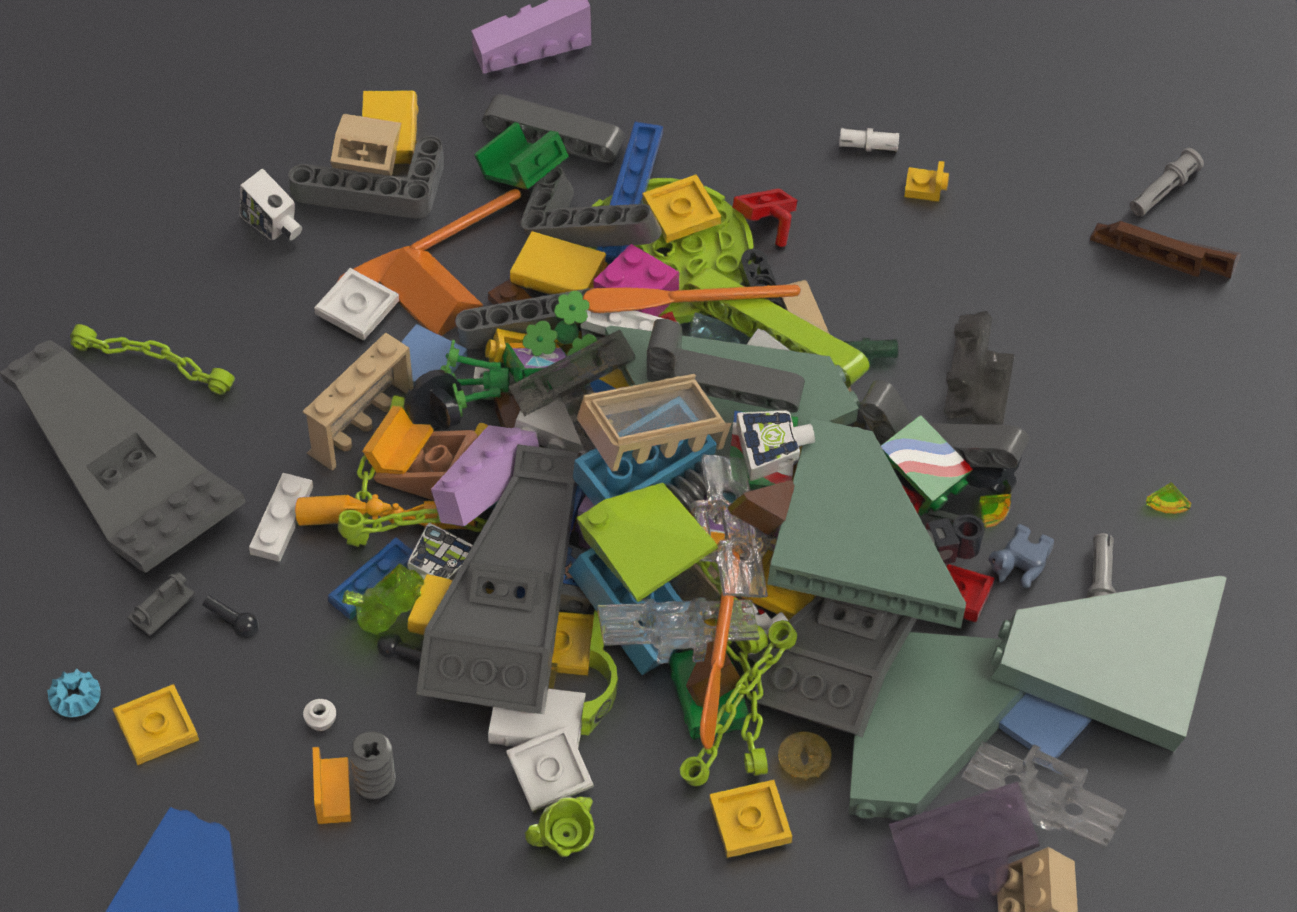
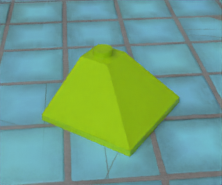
M663 482L605 499L577 517L585 541L637 602L718 549L717 543Z

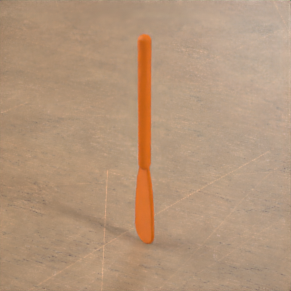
M512 189L412 245L403 248L425 251L518 200L521 193L518 189ZM401 248L371 259L353 270L380 283Z
M795 284L676 291L650 288H595L587 291L583 296V300L589 302V311L593 313H608L652 308L669 303L795 297L800 294L801 289Z
M731 551L727 555L711 659L712 669L700 722V738L705 749L712 748L715 737L721 669L725 662L740 555L736 551Z

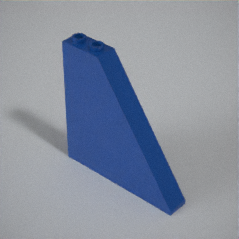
M170 807L105 912H240L230 832L219 823L211 822L210 824L198 819L194 813L188 810L179 811Z

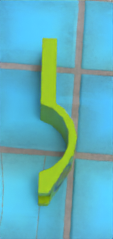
M596 610L594 612L589 667L598 670L606 678L609 686L595 700L583 703L581 735H589L612 708L617 694V667L610 655L604 651L607 625Z

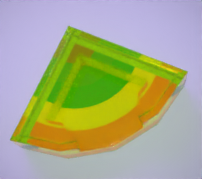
M1172 482L1147 496L1146 504L1157 511L1167 514L1185 512L1190 510L1192 504Z
M1011 494L980 497L979 503L985 528L996 526L1006 518L1011 507Z

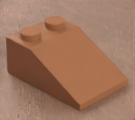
M474 430L434 431L405 474L376 473L374 480L377 483L434 500L431 488L478 436Z

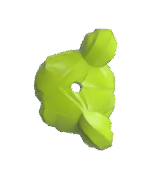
M583 796L577 798L564 797L545 808L539 823L529 826L528 830L524 833L527 843L537 847L547 845L561 857H568L571 853L580 852L585 849L592 841L595 831L593 818L590 814V807L593 803L592 798Z

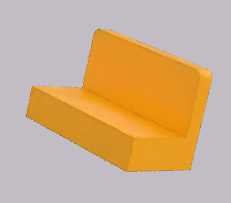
M392 406L362 452L376 473L405 474L434 430L431 425L413 424L401 406Z
M312 747L314 805L317 823L351 822L348 757L321 759L320 748Z

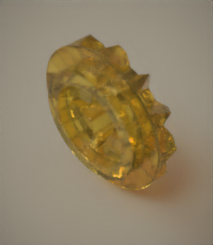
M798 732L788 736L781 743L778 759L782 771L788 772L792 779L799 777L803 778L806 782L811 777L819 779L820 775L825 770H828L831 761V750L827 742L817 734ZM803 748H805L808 757H810L807 765H804L801 758H799Z

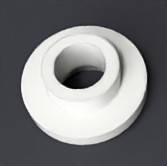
M315 699L309 702L303 711L305 723L317 731H324L330 728L337 715L333 703L326 699ZM319 711H324L322 715L314 714Z

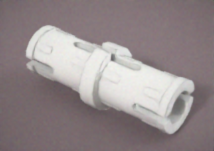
M844 128L840 130L839 147L865 148V151L871 152V149L898 151L899 133L875 132L873 128H867V131Z

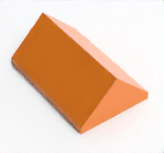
M402 247L380 281L381 285L399 294L398 303L424 328L440 336L456 327L455 320L460 312L483 307V304L428 251Z

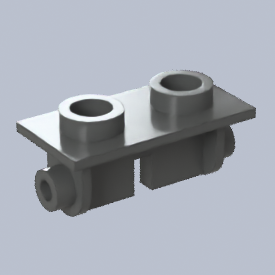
M181 573L170 574L168 580L140 606L137 605L127 619L151 636L195 595V592L184 585L186 578Z

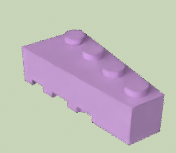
M548 0L533 8L529 4L520 8V11L511 18L505 15L471 30L473 51L483 74L590 46L591 14L588 0Z
M488 425L431 488L441 523L465 526L497 502L513 477L517 444L539 447L536 433L521 430L517 427L505 428Z

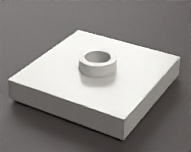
M349 268L314 307L316 315L364 341L399 302V294Z
M568 725L506 751L532 813L552 805L561 798L572 797L594 787Z

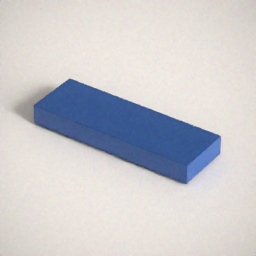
M395 537L328 595V602L347 618L353 619L408 571V561L413 550Z

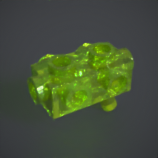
M400 563L373 588H368L364 595L346 590L342 602L356 606L359 626L364 631L372 632L377 636L380 632L387 631L401 613L411 610L415 601L421 596L420 587L424 585V580L417 571L409 570Z

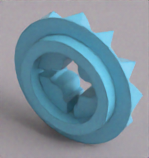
M77 668L75 672L68 674L63 671L61 677L52 679V685L47 690L49 704L52 709L66 717H78L87 714L97 705L101 695L98 680H95L90 672L82 673ZM79 687L80 694H72L69 697L67 689L74 690Z

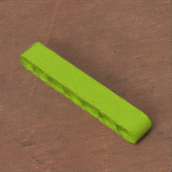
M704 268L683 286V290L744 286L711 268ZM765 298L690 302L697 308L749 337H752L759 328L766 331L790 351L830 356L834 365H839L842 368L846 378L844 383L847 388L869 370V361L862 352Z

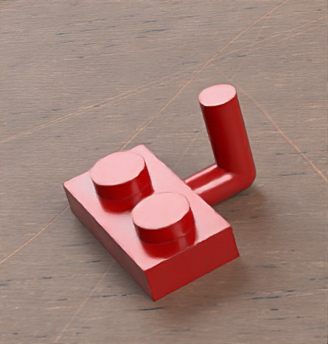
M778 188L735 196L732 208L743 214V217L748 220L757 221L767 216L777 218L779 224L775 244L785 247L792 219L790 212L796 211L798 200Z

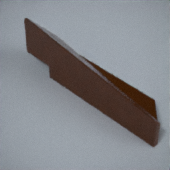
M1123 221L1109 225L1097 223L1090 237L1091 241L1199 277L1201 270L1204 269L1231 279L1241 257L1239 252L1173 239Z

